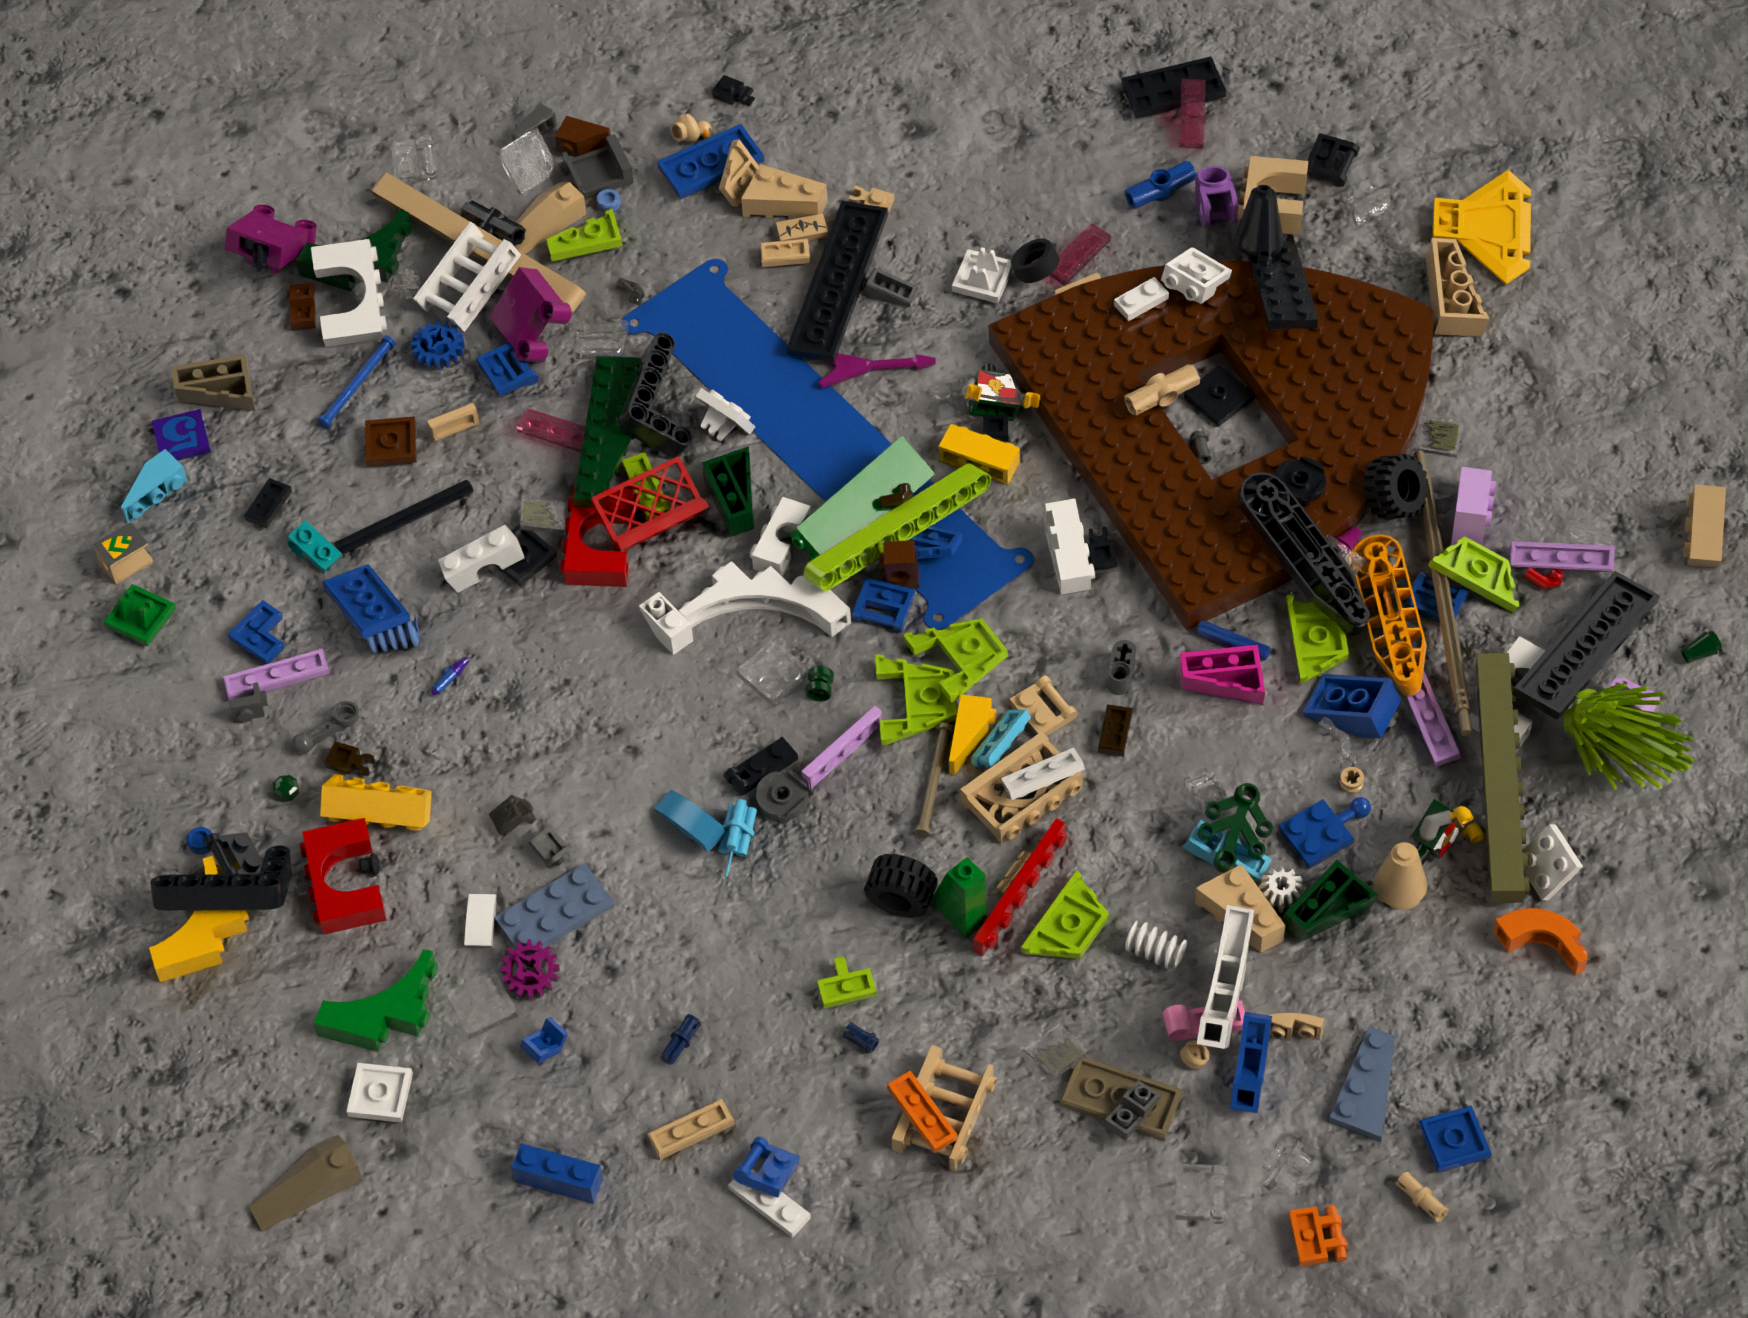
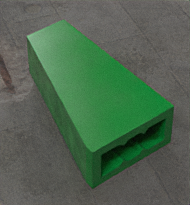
M968 857L945 874L930 903L965 938H968L986 921L985 873Z

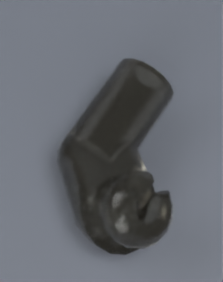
M618 279L616 289L631 294L628 299L629 302L640 305L642 298L645 297L641 286L629 280Z

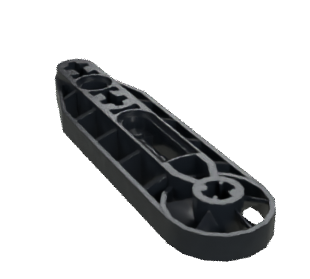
M1258 472L1249 475L1243 481L1237 493L1238 504L1244 515L1307 599L1334 620L1345 633L1351 635L1359 633L1368 623L1370 611L1363 601L1353 573L1285 483L1270 473Z

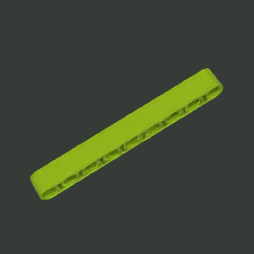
M971 463L965 464L811 560L804 569V578L823 591L834 588L878 560L879 553L884 552L883 542L910 540L983 494L991 484V476Z

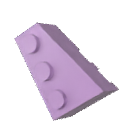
M1461 468L1451 545H1454L1464 536L1482 545L1485 526H1490L1496 485V481H1491V470Z

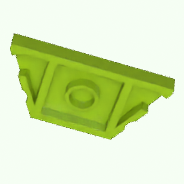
M1465 536L1454 545L1445 549L1439 556H1435L1428 563L1430 568L1512 613L1519 608V601L1514 600L1512 591L1515 589V584L1510 574L1509 560Z
M1286 595L1299 682L1304 684L1348 659L1349 652L1346 635L1334 620L1311 602L1309 604L1294 600L1295 596Z
M1075 871L1021 946L1023 954L1081 959L1109 920L1108 911L1103 904L1097 901L1096 894L1091 888L1087 887L1079 871Z

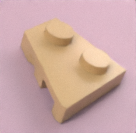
M740 139L733 140L719 186V190L732 207L739 206L742 196L759 167Z

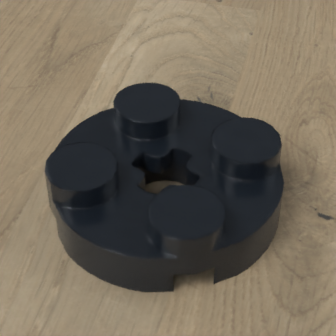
M1300 457V460L1292 461V458L1285 460L1276 471V477L1285 483L1302 507H1307L1311 502L1319 499L1326 489L1325 470L1320 463L1311 458ZM1302 477L1305 478V483L1303 484L1297 483L1295 480H1300Z

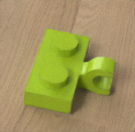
M844 956L834 958V968L837 976L817 980L824 1009L877 996L870 968L849 973Z

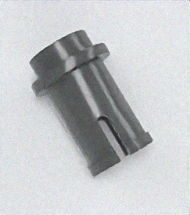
M1195 431L1190 435L1189 444L1193 446L1194 454L1200 464H1206L1212 459L1207 444L1209 438L1204 431Z

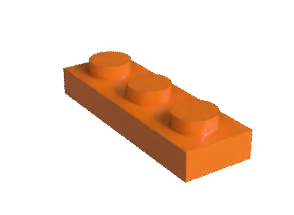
M911 1070L887 1084V1090L933 1153L938 1152L957 1140L958 1134Z

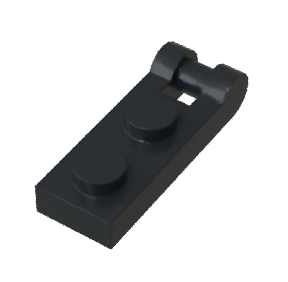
M782 736L740 765L729 768L723 777L728 783H732L735 786L734 790L739 796H743L756 788L760 780L767 774L775 771L779 773L797 761L798 753ZM746 775L748 779H742L741 777Z

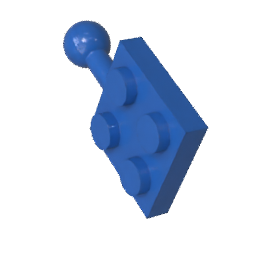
M1357 797L1352 800L1350 808L1336 816L1324 799L1281 823L1279 831L1310 869L1354 843L1353 836L1343 824L1354 817L1365 818L1371 811V804L1366 798Z

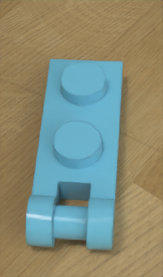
M1008 710L972 755L971 763L973 767L991 768L1001 761V755L1010 748L1012 741L1024 730L1026 723L1030 720L1031 716L1027 710Z

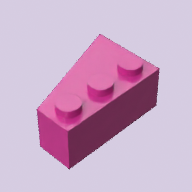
M1258 645L1180 653L1178 667L1182 689L1263 705L1265 688Z

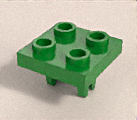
M131 584L128 590L125 589L124 595L119 597L118 603L104 620V625L106 628L148 647L176 610L175 603Z

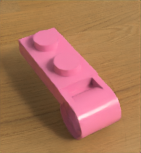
M1242 1000L1238 1001L1236 1018L1233 1019L1231 1032L1242 1030L1245 1013ZM1173 1005L1163 1011V1017L1169 1039L1181 1041L1198 1038L1200 1020L1205 1007L1187 1010V1007L1184 1005Z

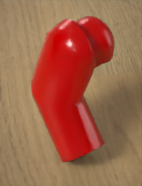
M1530 567L1523 578L1540 589H1549L1561 585L1564 573L1560 569L1555 568L1549 574L1542 575Z

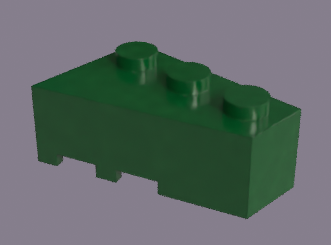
M749 446L702 462L704 482L730 537L754 529Z
M1336 860L1285 912L1282 918L1285 924V931L1301 943L1372 908L1378 894L1341 862Z

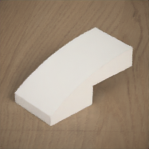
M469 894L464 943L466 947H493L496 894Z

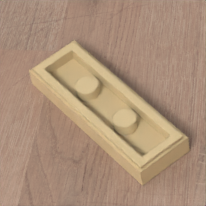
M720 1099L647 1135L659 1160L719 1133L735 1125L723 1099Z

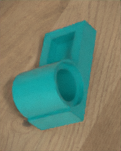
M306 520L287 537L289 548L301 558L305 556L323 574L342 556V553Z

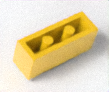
M950 424L938 446L939 461L958 468L971 463L988 473L992 480L1006 485L1009 484L1020 463L1019 447L1008 442L1004 443L993 439L986 434L982 435L970 431L963 426L959 427Z

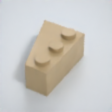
M760 164L741 198L743 217L750 218L751 215H765V218H773V215L788 216V219H796L822 214L828 203L827 184Z
M1695 485L1692 493L1688 492L1686 507L1689 509L1688 517H1686L1685 532H1688V542H1684L1683 557H1687L1688 566L1718 568L1722 561L1726 487Z
M1242 864L1196 887L1195 905L1205 908L1220 923H1224L1227 905L1255 910L1249 945L1258 952L1262 953L1284 941L1285 924Z

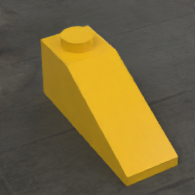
M960 695L949 758V775H955L988 735L990 724H995L996 709L992 708V698Z

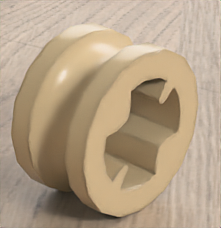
M1356 767L1345 768L1340 776L1341 789L1349 794L1361 791L1364 784L1363 772ZM1348 777H1353V780L1356 778V783L1351 784V781L1347 782Z

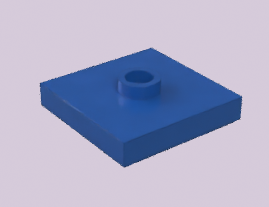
M1472 1105L1419 1120V1128L1438 1173L1491 1158L1492 1153Z

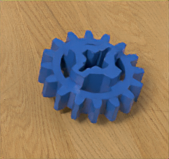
M436 321L434 326H431L428 322L426 323V329L418 328L419 335L413 334V342H411L413 357L418 359L419 365L426 363L427 369H430L433 365H436L437 370H440L441 365L449 368V362L457 363V356L464 355L465 343L461 331L458 332L456 325L450 328L447 321L444 325H440L439 321Z

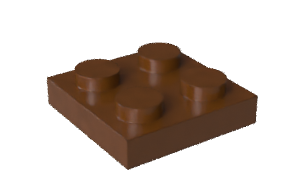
M415 416L365 420L367 467L417 462Z

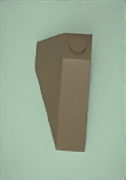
M336 1135L312 1147L249 1206L250 1211L260 1230L263 1231L362 1181L359 1167L346 1143L339 1135Z

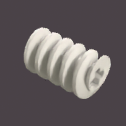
M1136 920L1126 939L1125 950L1132 952L1135 949V955L1139 957L1145 953V959L1148 961L1155 957V964L1161 965L1165 961L1164 965L1168 970L1173 967L1176 968L1186 950L1187 940L1184 939L1180 945H1177L1176 935L1168 941L1167 931L1157 936L1158 928L1156 926L1148 932V923L1145 922L1139 928L1137 927L1138 921Z

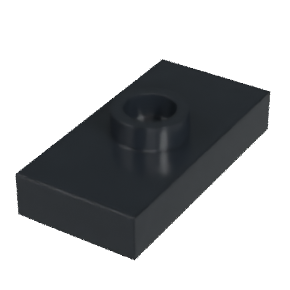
M269 478L244 514L245 520L267 529L292 493L291 486Z

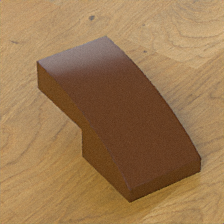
M314 283L290 285L291 330L316 328Z

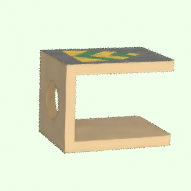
M132 523L124 525L93 544L100 565L115 584L120 583L153 563L151 556L144 549L148 546L147 541Z

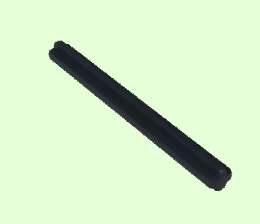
M464 480L336 541L335 547L342 555L472 494L474 492L470 481Z

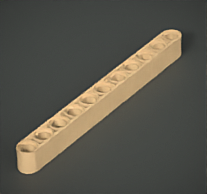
M387 172L381 175L370 191L375 197L394 209L409 212L411 219L453 244L470 222ZM476 226L484 235L482 237L483 240L499 247L502 240ZM477 247L471 252V255L485 263L492 256ZM518 251L521 256L506 276L512 279L519 267L538 269L563 303L570 305L573 314L586 296V292L576 284Z

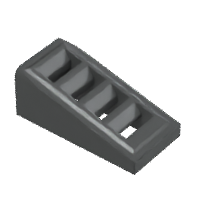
M543 104L538 105L511 133L513 148L518 151L557 126L555 112Z
M874 267L863 294L871 298L910 307L919 287ZM894 288L899 289L898 293L893 292ZM904 291L909 292L907 297L902 296Z

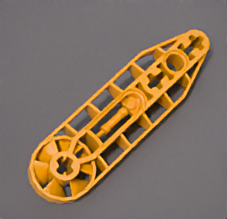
M1383 534L1371 535L1355 545L1352 552V565L1362 598L1361 589L1373 588L1374 591L1373 595L1365 599L1363 598L1365 605L1368 609L1378 608L1379 614L1370 618L1367 623L1374 654L1400 693L1406 696H1413L1422 687L1427 644L1403 551L1398 541L1391 536ZM1387 545L1395 548L1391 554H1388ZM1389 557L1398 558L1393 566H1391ZM1407 577L1409 587L1397 588L1396 582ZM1394 590L1399 612H1395L1391 594L1388 591ZM1379 593H1383L1388 615L1383 614ZM1412 597L1414 607L1402 608L1401 602ZM1417 617L1419 628H1407L1406 622ZM1383 628L1384 634L1374 639L1371 629ZM1422 637L1421 649L1412 648L1411 642ZM1388 648L1389 655L1382 658L1376 649Z

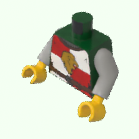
M985 364L981 370L977 371L974 378L967 381L961 390V396L969 399V415L983 417V415H1008V421H1014L1021 406L1024 408H1029L1030 406L1038 408L1040 395L1037 393L1027 392L1023 394L1014 384L1012 376L997 372L994 364Z
M1435 799L1432 801L1411 836L1417 844L1416 849L1418 850L1422 866L1430 855L1438 859L1442 858L1453 842L1463 841L1465 837H1469L1472 843H1478L1484 839L1483 831L1476 823L1468 825L1463 830L1465 828L1464 824L1474 819L1468 808L1459 806L1453 811Z

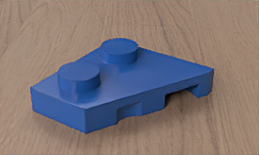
M933 526L928 527L910 539L915 542L917 559L953 556L963 541L962 533Z

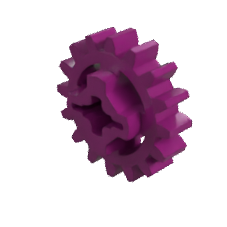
M530 939L527 940L526 946H522L520 942H517L518 949L514 951L509 948L510 957L502 958L503 963L507 965L500 968L501 974L506 975L502 980L504 984H510L508 989L511 993L518 990L519 998L528 993L529 998L533 999L534 993L537 992L543 997V989L546 988L552 991L553 988L550 982H558L559 980L558 976L554 973L560 971V966L554 964L558 961L557 955H550L552 952L550 946L543 949L542 941H538L536 946L532 945ZM547 962L548 971L547 974L544 975L542 968L545 966V963ZM514 964L518 967L515 977H513L512 973ZM524 965L529 968L534 967L536 973L531 972L530 970L526 972Z

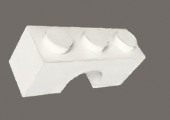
M782 497L779 505L773 507L770 522L768 525L765 524L760 534L761 539L758 544L753 545L750 552L754 570L764 571L771 566L783 576L791 561V549L789 544L783 543L780 540L785 537H791L789 533L811 515V506Z
M503 525L440 558L438 561L445 580L459 593L480 582L477 571L481 567L488 564H496L503 570L525 557L515 535L506 525Z

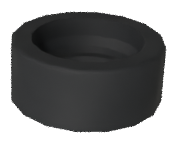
M1035 239L1024 244L1014 253L1011 259V266L1020 281L1034 283L1048 277L1057 268L1060 258L1051 241Z

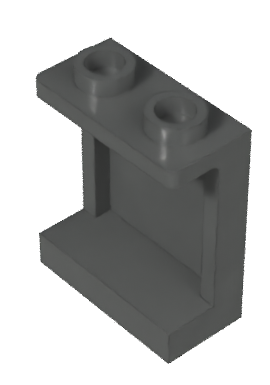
M615 134L606 137L607 147L571 159L567 152L562 153L563 162L560 163L563 176L568 175V182L584 196V200L597 196L602 190H615L634 183L632 167Z

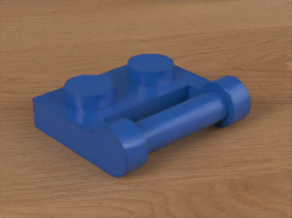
M509 342L476 357L477 364L499 397L525 385L531 386L539 379L537 373L530 369L526 361H520L516 357L515 350ZM506 356L512 358L522 374L516 375L506 360Z
M1420 571L1412 586L1418 613L1423 617L1440 623L1435 591L1424 588L1426 586L1434 589L1433 578L1428 577L1427 573ZM1449 585L1451 596L1455 598L1451 599L1456 619L1467 599L1469 589L1464 587L1459 589ZM1412 597L1405 600L1403 608L1414 607Z
M866 578L854 607L852 620L859 622L866 620L894 627L895 631L902 632L915 597V589ZM865 606H870L898 614L897 617H892L864 609Z
M756 1137L751 1143V1150L742 1165L737 1166L733 1172V1178L740 1184L778 1198L797 1168L800 1156L769 1145L768 1141L763 1137ZM760 1156L767 1158L757 1175L751 1173L753 1166Z

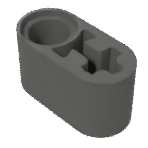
M1128 640L1116 642L1111 653L1107 687L1115 695H1124L1131 688L1136 664V647Z

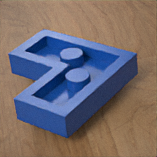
M262 600L228 634L229 639L264 664H269L285 648L282 641L269 633L283 619L282 613Z

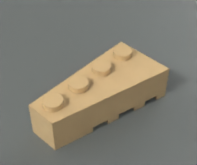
M1432 238L1426 253L1431 308L1433 310L1434 334L1483 337L1489 317L1487 312L1483 311L1480 295L1475 292L1472 276L1468 275L1465 268L1466 262L1457 240Z

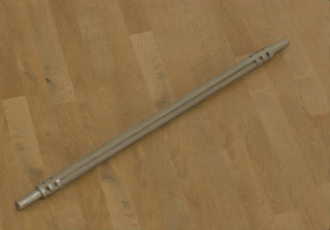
M1419 450L1414 453V457L1417 458V462H1421L1423 465L1422 469L1426 471V481L1429 484V487H1427L1428 497L1425 498V506L1421 507L1429 560L1431 561L1435 556L1443 553L1430 471L1426 468L1424 452ZM1431 568L1455 714L1459 717L1461 734L1466 737L1472 734L1469 717L1471 707L1448 577Z

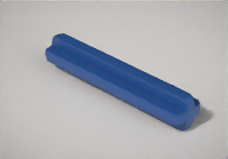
M1204 620L1198 625L1197 634L1228 647L1258 645L1261 660H1267L1270 655V646Z

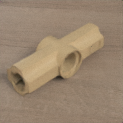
M1189 364L1166 376L1163 373H1158L1151 377L1145 386L1125 395L1124 401L1129 412L1136 416L1158 404L1162 407L1170 405L1177 399L1179 394L1199 385L1200 378L1195 367Z

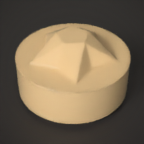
M1191 1040L1182 1047L1180 1056L1183 1063L1189 1068L1200 1069L1209 1060V1051L1205 1045L1197 1044V1040Z

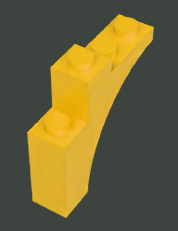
M213 856L203 859L205 874L223 873L220 866L216 865ZM195 910L189 920L176 933L159 944L149 947L160 983L223 963L220 953L225 952L221 939L247 931L245 921L250 920L247 910Z

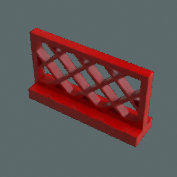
M679 456L590 499L613 543L612 548L614 551H626L704 513L709 508L706 500L701 499ZM675 464L680 472L678 481L665 477L667 468ZM653 477L660 480L656 492L643 487L645 478ZM663 481L676 485L673 498L660 493ZM630 487L638 490L635 502L621 498L623 489ZM680 487L689 490L693 500L689 502L678 500L677 496ZM619 491L618 496L612 495ZM641 492L655 496L651 508L638 504ZM604 498L615 500L613 512L603 510L599 501ZM658 498L671 502L668 512L663 513L655 510ZM619 502L633 507L629 519L616 514ZM636 508L649 512L647 522L642 524L633 520ZM614 519L628 523L626 531L618 536L612 528ZM631 525L637 526L630 530Z

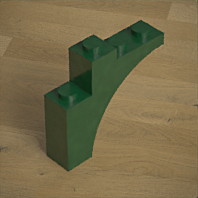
M401 209L386 226L376 233L361 239H369L371 247L376 246L378 261H374L375 270L379 269L381 281L386 283L389 282L392 275L397 273L399 261L396 254L399 253L404 239L412 232L413 225L410 221L409 212ZM307 242L296 259L299 275L349 292L361 281L357 277L347 274L316 278L311 247L322 245Z

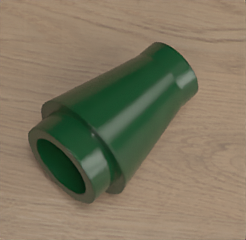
M1704 631L1688 646L1681 649V654L1689 664L1692 661L1718 654V651L1722 649V645L1714 631L1708 633Z

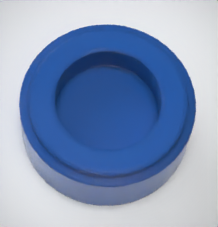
M197 827L191 830L187 836L189 849L193 853L200 855L211 851V849L207 848L204 839L212 834V832L205 827Z

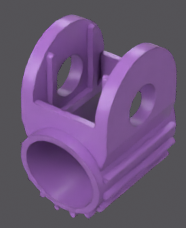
M1212 165L1211 167L1206 166L1204 169L1201 168L1197 172V177H1195V206L1199 212L1203 228L1211 226L1210 221L1229 219L1230 223H1238V202L1235 188L1231 182L1230 172L1221 166ZM1217 197L1223 200L1225 203L1224 210L1210 213L1211 205L1208 198Z

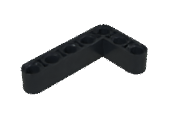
M659 332L644 351L620 414L618 425L626 434L669 457L675 458L681 456L692 442L693 437L686 427L652 410L675 347V341L671 335Z
M282 845L267 849L260 874L156 876L150 881L153 907L162 911L271 910L280 908L285 903L292 877L290 850Z

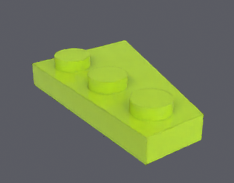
M613 209L605 211V216L595 219L592 217L586 220V225L577 229L571 227L546 239L551 261L623 246Z

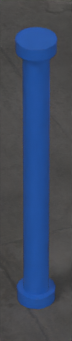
M385 335L381 339L382 343L331 407L324 415L318 417L317 422L325 429L330 428L334 417L387 351L395 347L396 342L390 336Z

